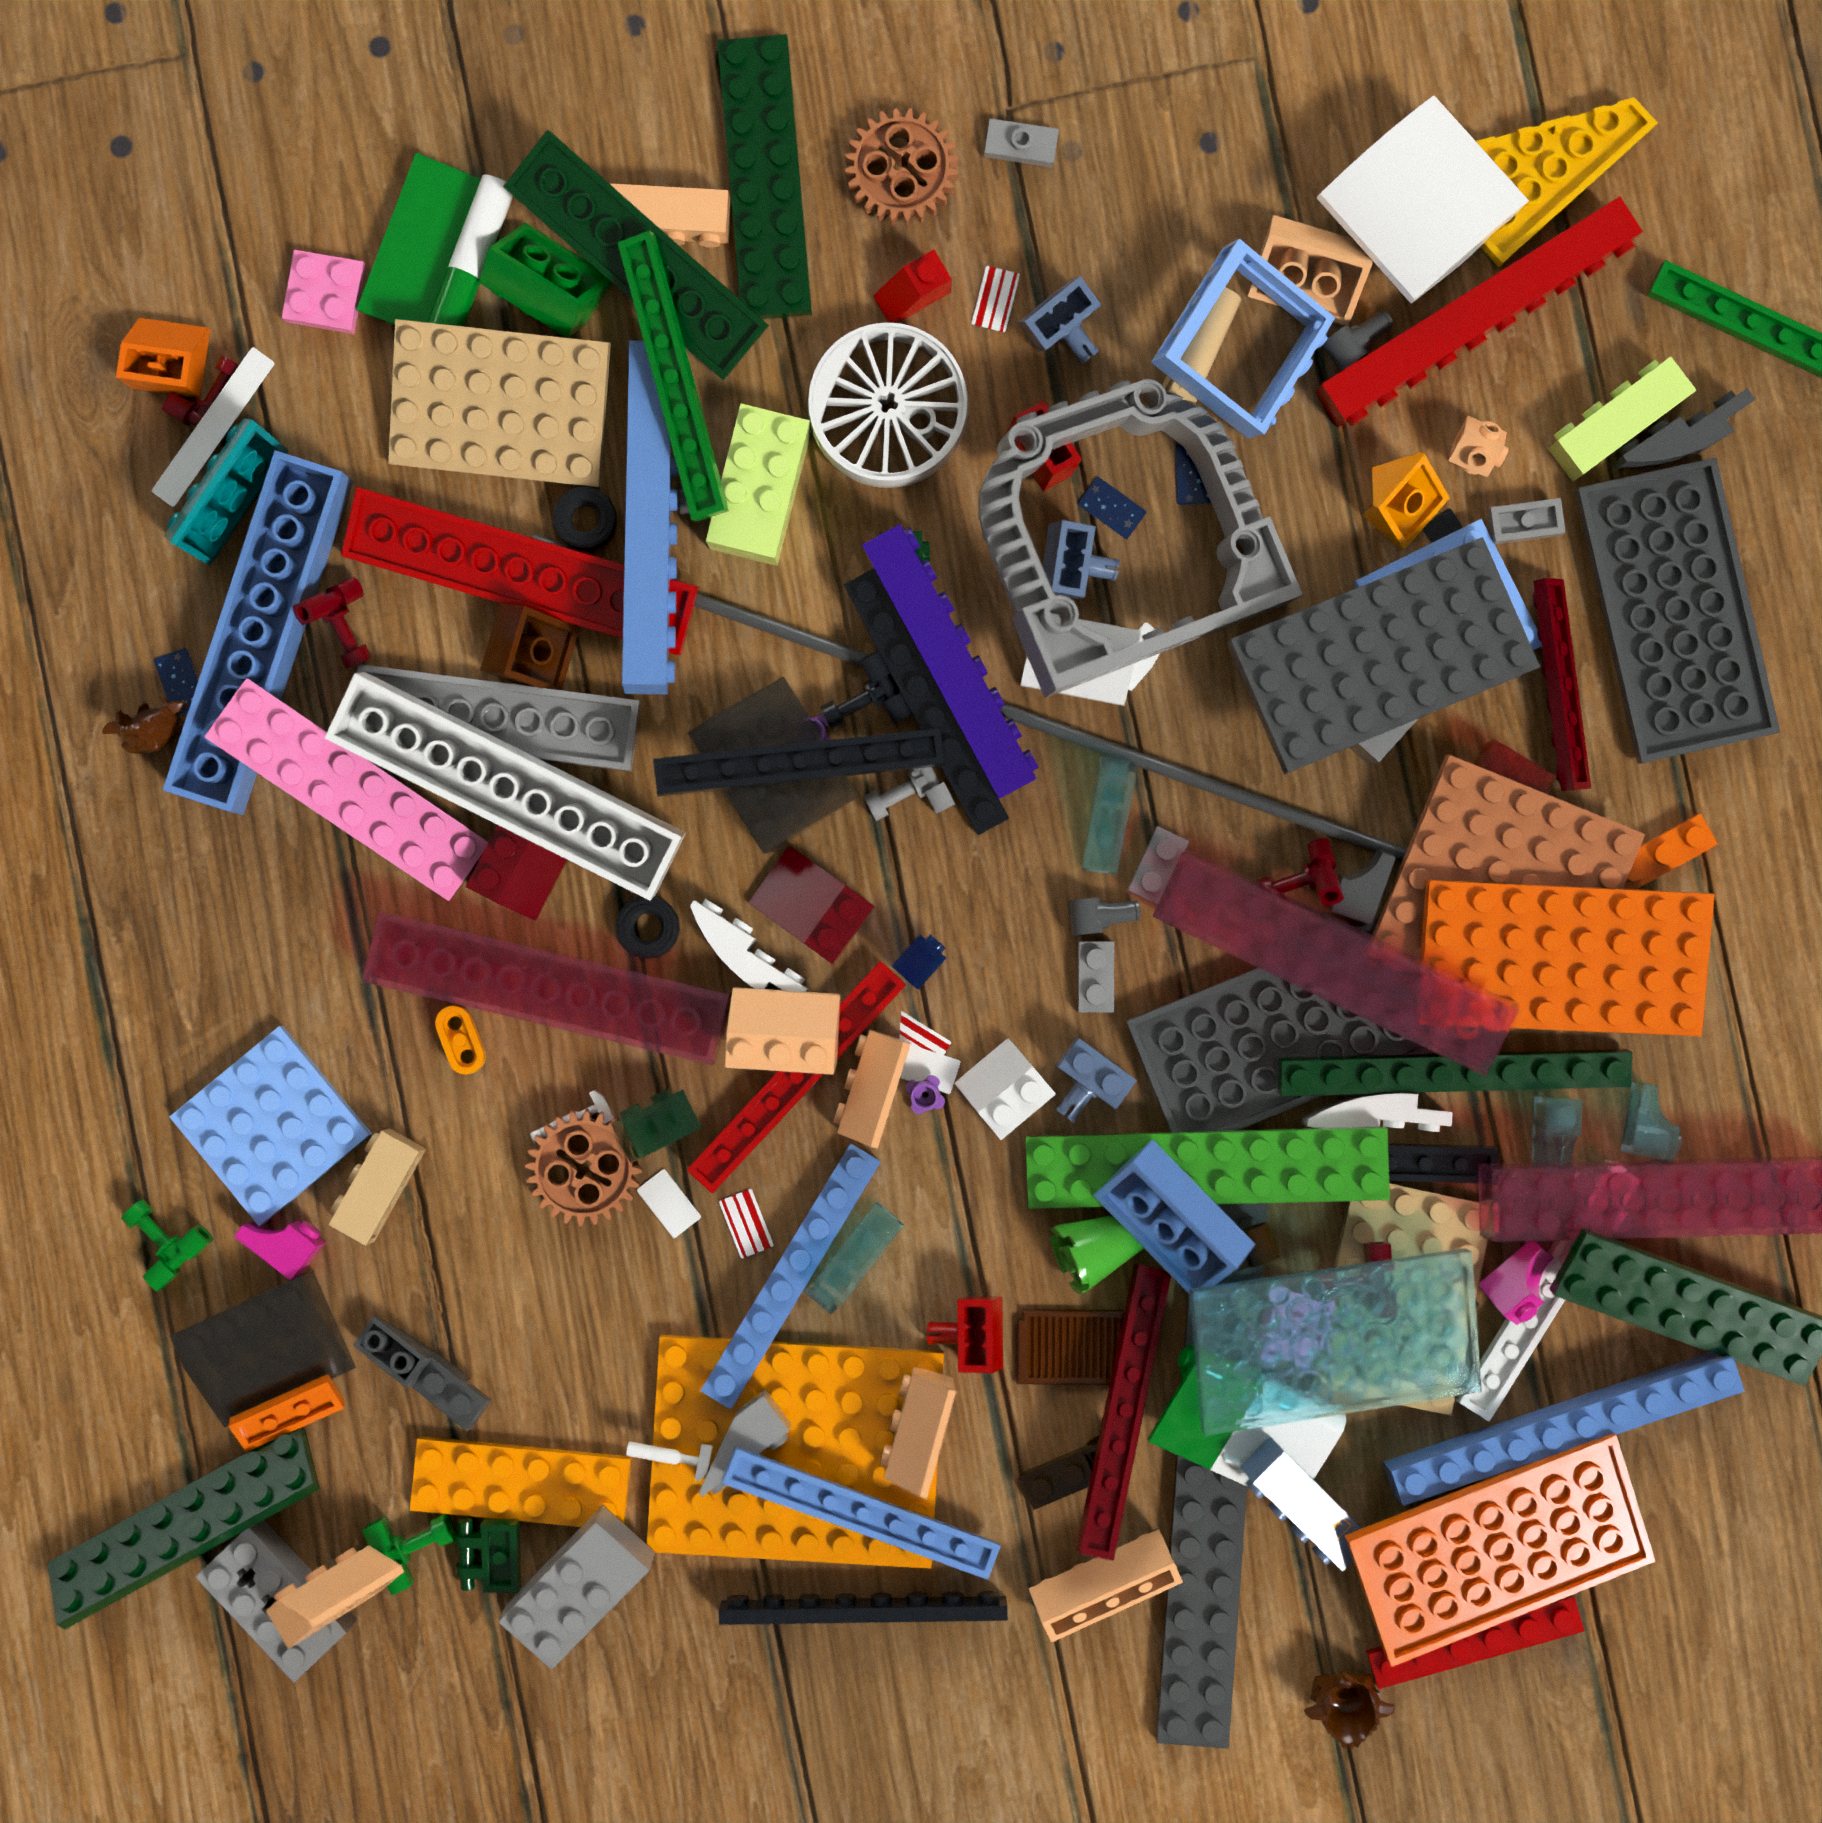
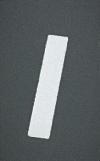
M254 347L250 349L153 487L152 492L172 507L177 504L274 366V362Z

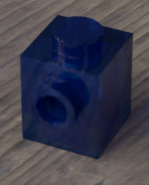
M920 934L895 961L892 967L919 990L946 960V957L942 954L946 948L931 934L926 939Z

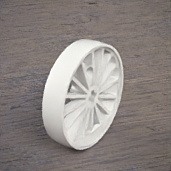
M876 323L860 327L844 335L823 355L814 371L809 387L808 416L818 447L829 462L841 473L868 486L879 488L904 487L928 478L938 471L953 455L966 428L968 392L958 363L940 341L913 326L900 323ZM888 341L886 386H884L869 343ZM893 341L910 344L912 347L892 386ZM864 346L879 388L849 357L856 348ZM918 348L934 357L899 389ZM938 363L943 366L950 377L908 392ZM845 364L870 391L839 377ZM836 384L866 399L830 398V395ZM954 385L958 402L911 400ZM889 400L894 401V409L890 408L887 413L882 411V404H887ZM826 406L864 408L821 423ZM934 411H956L958 416L955 427L950 429L937 423ZM916 414H924L929 418L930 424L924 429H916L910 423V420ZM869 416L836 447L830 444L824 434L825 431ZM876 421L858 462L853 464L842 457L840 453ZM884 425L882 472L863 469L862 466L881 426ZM892 425L908 466V470L895 473L888 472L890 426ZM900 427L909 437L917 440L932 458L915 467ZM934 431L949 437L940 451H936L926 441V439L932 436Z

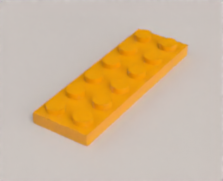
M420 1436L417 1438L410 1511L492 1519H519V1521L582 1527L604 1505L625 1524L632 1457Z

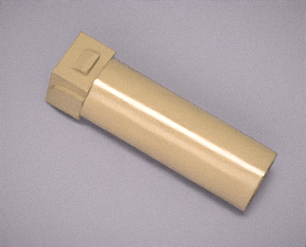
M1226 287L1180 358L1205 379L1241 303V297ZM1166 376L1162 385L1166 394L1178 395L1183 397V401L1193 405L1196 404L1198 399L1169 376Z

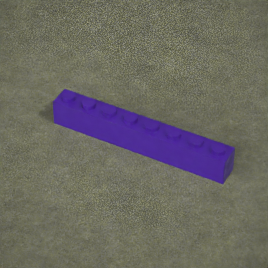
M899 524L864 543L862 546L998 798L1000 799L1037 779L1033 773L1034 770L1039 768L1029 749L1022 752L1016 741L1022 737L1014 720L1011 718L1006 721L999 709L1005 706L998 690L996 687L988 689L983 679V676L988 674L979 655L972 658L965 646L971 643L962 623L955 626L949 616V613L955 611L946 593L942 592L938 595L932 584V581L936 580L937 577L928 560L921 563L914 550L919 548L920 545L911 528L904 531Z

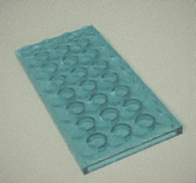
M1467 1248L1189 1289L1201 1431L1205 1436L1482 1392L1472 1251Z

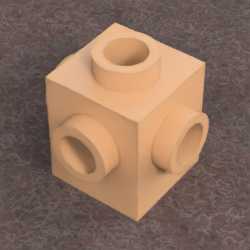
M1467 416L1452 443L1448 461L1459 465L1467 473L1480 474L1488 478L1493 467L1499 468L1508 453L1509 448L1504 446L1507 432L1503 431L1493 422H1482Z

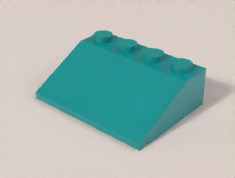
M243 418L240 424H236L230 429L226 437L227 443L220 453L215 454L209 460L206 467L207 473L200 483H196L191 487L187 494L186 504L180 512L175 513L170 518L167 524V532L164 537L175 546L211 566L261 492L274 450L285 454L288 452L285 446L259 424L250 419Z

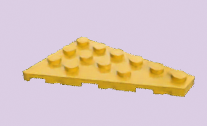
M1633 97L1618 101L1612 106H1600L1590 112L1570 117L1568 115L1543 122L1536 127L1528 126L1518 129L1517 132L1496 138L1492 136L1476 141L1529 200L1512 219L1495 231L1480 248L1498 267H1501L1649 133L1658 122Z

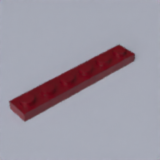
M1543 578L1533 581V604L1538 614L1539 627L1537 629V636L1542 644L1544 659L1542 672L1547 681L1548 689L1546 704L1551 714L1553 727L1551 741L1556 749L1558 764L1556 767V778L1560 783L1561 791L1591 789L1564 579Z

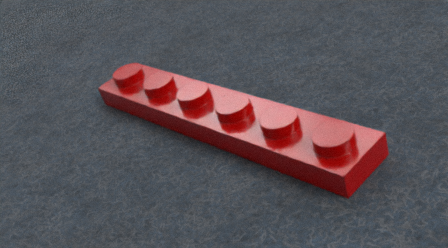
M1570 1595L1393 1667L1388 1663L1382 1646L1366 1650L1375 1685L1378 1689H1382L1584 1632L1575 1597Z

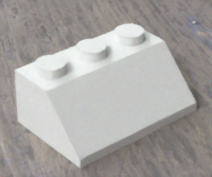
M1050 613L1053 622L1061 625L1059 615ZM1078 619V622L1087 629L1109 638L1114 652L1139 643L1140 630ZM1026 655L1020 686L1041 690ZM1135 663L1059 692V694L1124 706Z

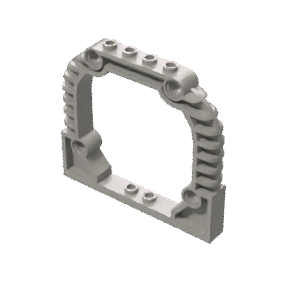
M1147 379L1130 384L1129 380H1125L1110 387V392L1100 395L1098 390L1092 391L1080 397L1078 403L1069 405L1067 401L1050 407L1046 414L1037 416L1036 412H1031L1016 420L1017 424L998 443L997 451L999 457L992 463L983 479L978 501V520L981 526L982 537L988 546L990 557L998 570L1000 581L1003 582L1008 600L1015 611V615L1011 619L1044 698L1289 604L1303 595L1271 517L1263 519L1259 509V502L1255 499L1251 490V483L1249 479L1247 480L1242 469L1244 466L1241 460L1238 459L1234 449L1235 445L1225 433V428L1220 422H1216L1207 414L1208 411L1203 407L1189 404L1183 401L1181 396L1166 394L1163 386L1155 380ZM1140 398H1143L1147 402L1148 407L1142 405V403L1140 402ZM1118 426L1127 433L1137 436L1149 435L1161 430L1181 444L1196 465L1223 530L1225 538L1220 541L1216 551L1219 562L1227 569L1225 584L1218 599L1222 611L1194 621L1193 616L1186 617L1173 623L1174 629L1164 633L1162 627L1142 635V642L1114 652L1109 638L1094 633L1078 622L1079 612L1074 601L1065 596H1055L1023 522L1018 499L1021 480L1033 474L1048 459L1052 449ZM1014 440L1023 443L1026 451L1018 449ZM1236 543L1242 547L1244 555L1237 550ZM1050 611L1059 615L1061 625L1053 622L1050 617Z

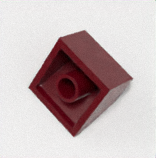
M497 825L466 888L536 921L567 859Z

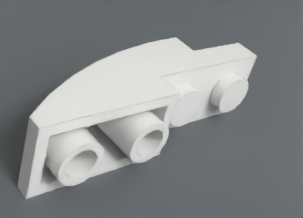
M707 899L702 904L695 900L690 905L691 910L706 940L724 963L744 982L755 989H767L770 983L782 990L807 992L809 988L802 985L805 981L804 977L790 968H787L783 973L772 966L775 959L760 949H757L755 954L749 951L756 941V938L750 935L753 930L752 927L736 917L732 923L720 916L723 909Z
M1415 1093L1361 1094L1319 1107L1303 1116L1301 1124L1311 1128L1379 1127L1381 1119L1383 1120V1126L1404 1128L1405 1122L1418 1123V1130L1440 1132V1125L1452 1126L1453 1112L1417 1107L1418 1094Z

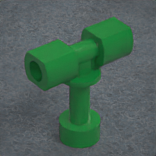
M141 1199L121 1216V1220L130 1229L138 1226L159 1248L155 1253L159 1260L143 1275L147 1284L155 1291L164 1289L181 1272L179 1267L187 1259L191 1260L197 1257L214 1239L200 1224L194 1226L182 1238L176 1235L170 1239L149 1216L153 1211L151 1206L144 1199Z
M447 1514L432 1519L430 1521V1529L406 1540L401 1535L394 1537L385 1517L367 1524L361 1530L368 1546L370 1545L400 1564L404 1570L400 1576L387 1586L391 1595L411 1587L415 1582L406 1564L411 1561L410 1553L434 1542H437L442 1547L455 1541L456 1531Z

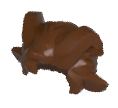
M160 696L163 702L161 708L150 709L148 703L143 702L138 708L137 715L132 719L128 714H123L119 710L116 712V720L106 724L102 733L118 734L124 740L122 748L129 753L159 752L163 747L171 743L176 735L180 737L185 721L180 718L179 712L188 707V704L181 701L170 702Z
M1342 1671L1336 1675L1325 1674L1315 1676L1310 1699L1317 1704L1305 1708L1304 1712L1311 1720H1321L1328 1734L1336 1738L1343 1748L1348 1747L1351 1750L1355 1746L1358 1748L1366 1740L1367 1736L1372 1735V1732L1377 1730L1379 1718L1393 1715L1395 1706L1380 1700V1692L1376 1689L1370 1673H1357L1353 1675L1350 1671Z

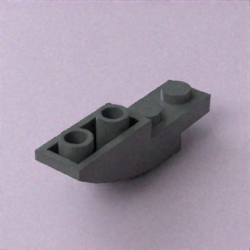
M1748 388L1738 395H1735L1731 390L1713 403L1717 409L1708 415L1702 410L1686 422L1681 416L1671 423L1665 418L1647 430L1651 437L1642 443L1635 438L1618 451L1622 456L1614 461L1612 465L1615 470L1646 469L1671 464L1695 455L1734 432L1726 419L1753 402L1755 398Z
M378 1316L371 1318L353 1344L356 1349L405 1388L416 1390L466 1431L474 1427L492 1401L468 1381L470 1377L420 1341Z

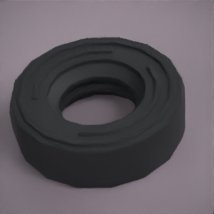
M590 487L574 488L566 492L557 502L553 513L554 528L560 539L568 546L581 551H592L606 545L613 537L617 526V513L610 498L600 490ZM582 506L594 508L599 516L597 526L589 532L578 531L572 524L573 513Z
M641 896L629 901L619 912L615 924L617 938L621 946L632 956L643 959L658 958L669 952L677 942L680 931L679 918L673 907L657 897L648 900ZM650 913L655 915L661 922V932L656 939L643 941L637 937L634 925L639 916Z

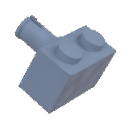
M1081 276L1071 278L1017 322L1038 351H1045L1058 340L1064 339L1079 359L1080 364L1089 360L1090 355L1094 356L1099 351L1080 325L1086 317L1101 306V303Z
M1066 520L1049 524L1042 568L1055 596L1061 595L1071 600L1084 598L1088 576L1108 579L1109 581L1116 580L1119 571L1110 569L1114 567L1119 568V560L1092 555L1096 526Z
M1075 1037L1055 1065L1074 1079L1072 1081L1074 1086L1055 1110L1064 1116L1073 1104V1107L1065 1117L1074 1123L1091 1097L1096 1098L1097 1096L1117 1109L1137 1080L1083 1040Z

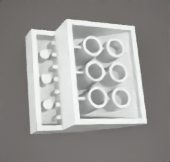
M1432 96L1383 135L1317 196L1320 203L1411 304L1469 259L1495 231L1512 219L1529 201L1435 96Z

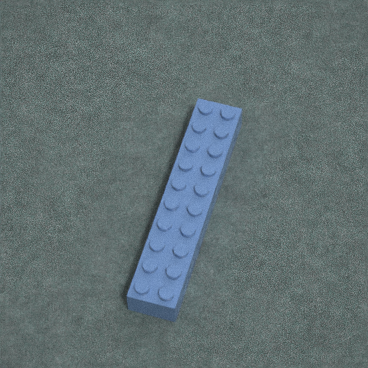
M274 450L163 791L228 812L244 815L257 772L206 739L205 735L246 678L280 701L282 700L306 624L302 625L296 618L293 605L317 593L353 481L342 471Z

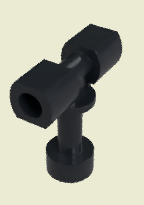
M878 650L860 660L869 678L864 683L867 690L839 705H836L832 700L820 707L833 731L846 725L845 717L874 702L877 708L884 705L894 724L912 715L901 691H896L888 677L891 673Z

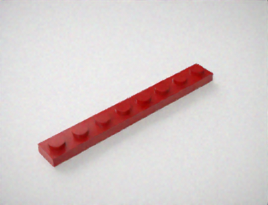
M881 961L840 1004L837 1059L906 986ZM777 1071L686 1170L713 1194L823 1074Z

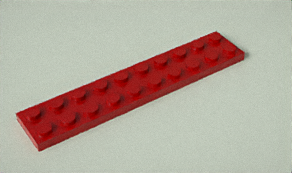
M356 487L342 547V557L498 603L525 606L561 621L623 639L625 564L363 487ZM670 579V592H676V614H669V626L676 627V647L669 648V653L682 655L700 586L676 579Z

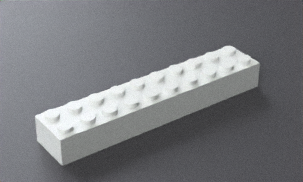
M366 672L354 674L325 736V739L648 900H651L656 895L686 835V832Z

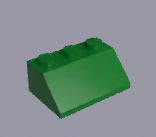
M527 223L522 224L489 247L479 279V283L490 289L493 294L506 299L520 308L526 315L534 317L550 327L553 332L565 338L571 337L585 326L612 284L609 279L589 262Z

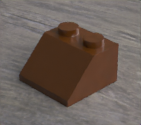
M500 603L480 671L525 686L562 690L580 628L525 606Z

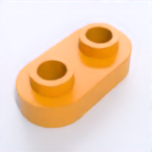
M457 1005L442 1009L436 1017L435 1027L451 1068L457 1073L464 1075L479 1071L485 1064L486 1052L471 1013L466 1008ZM455 1016L459 1017L462 1022L458 1030L453 1029L450 1025L451 1019ZM467 1049L471 1050L474 1054V1059L471 1063H467L463 1059V1053Z

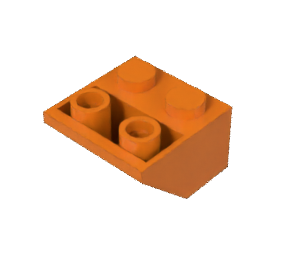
M138 318L121 342L116 378L131 389L165 394L174 392L179 396L200 398L211 329L208 327Z

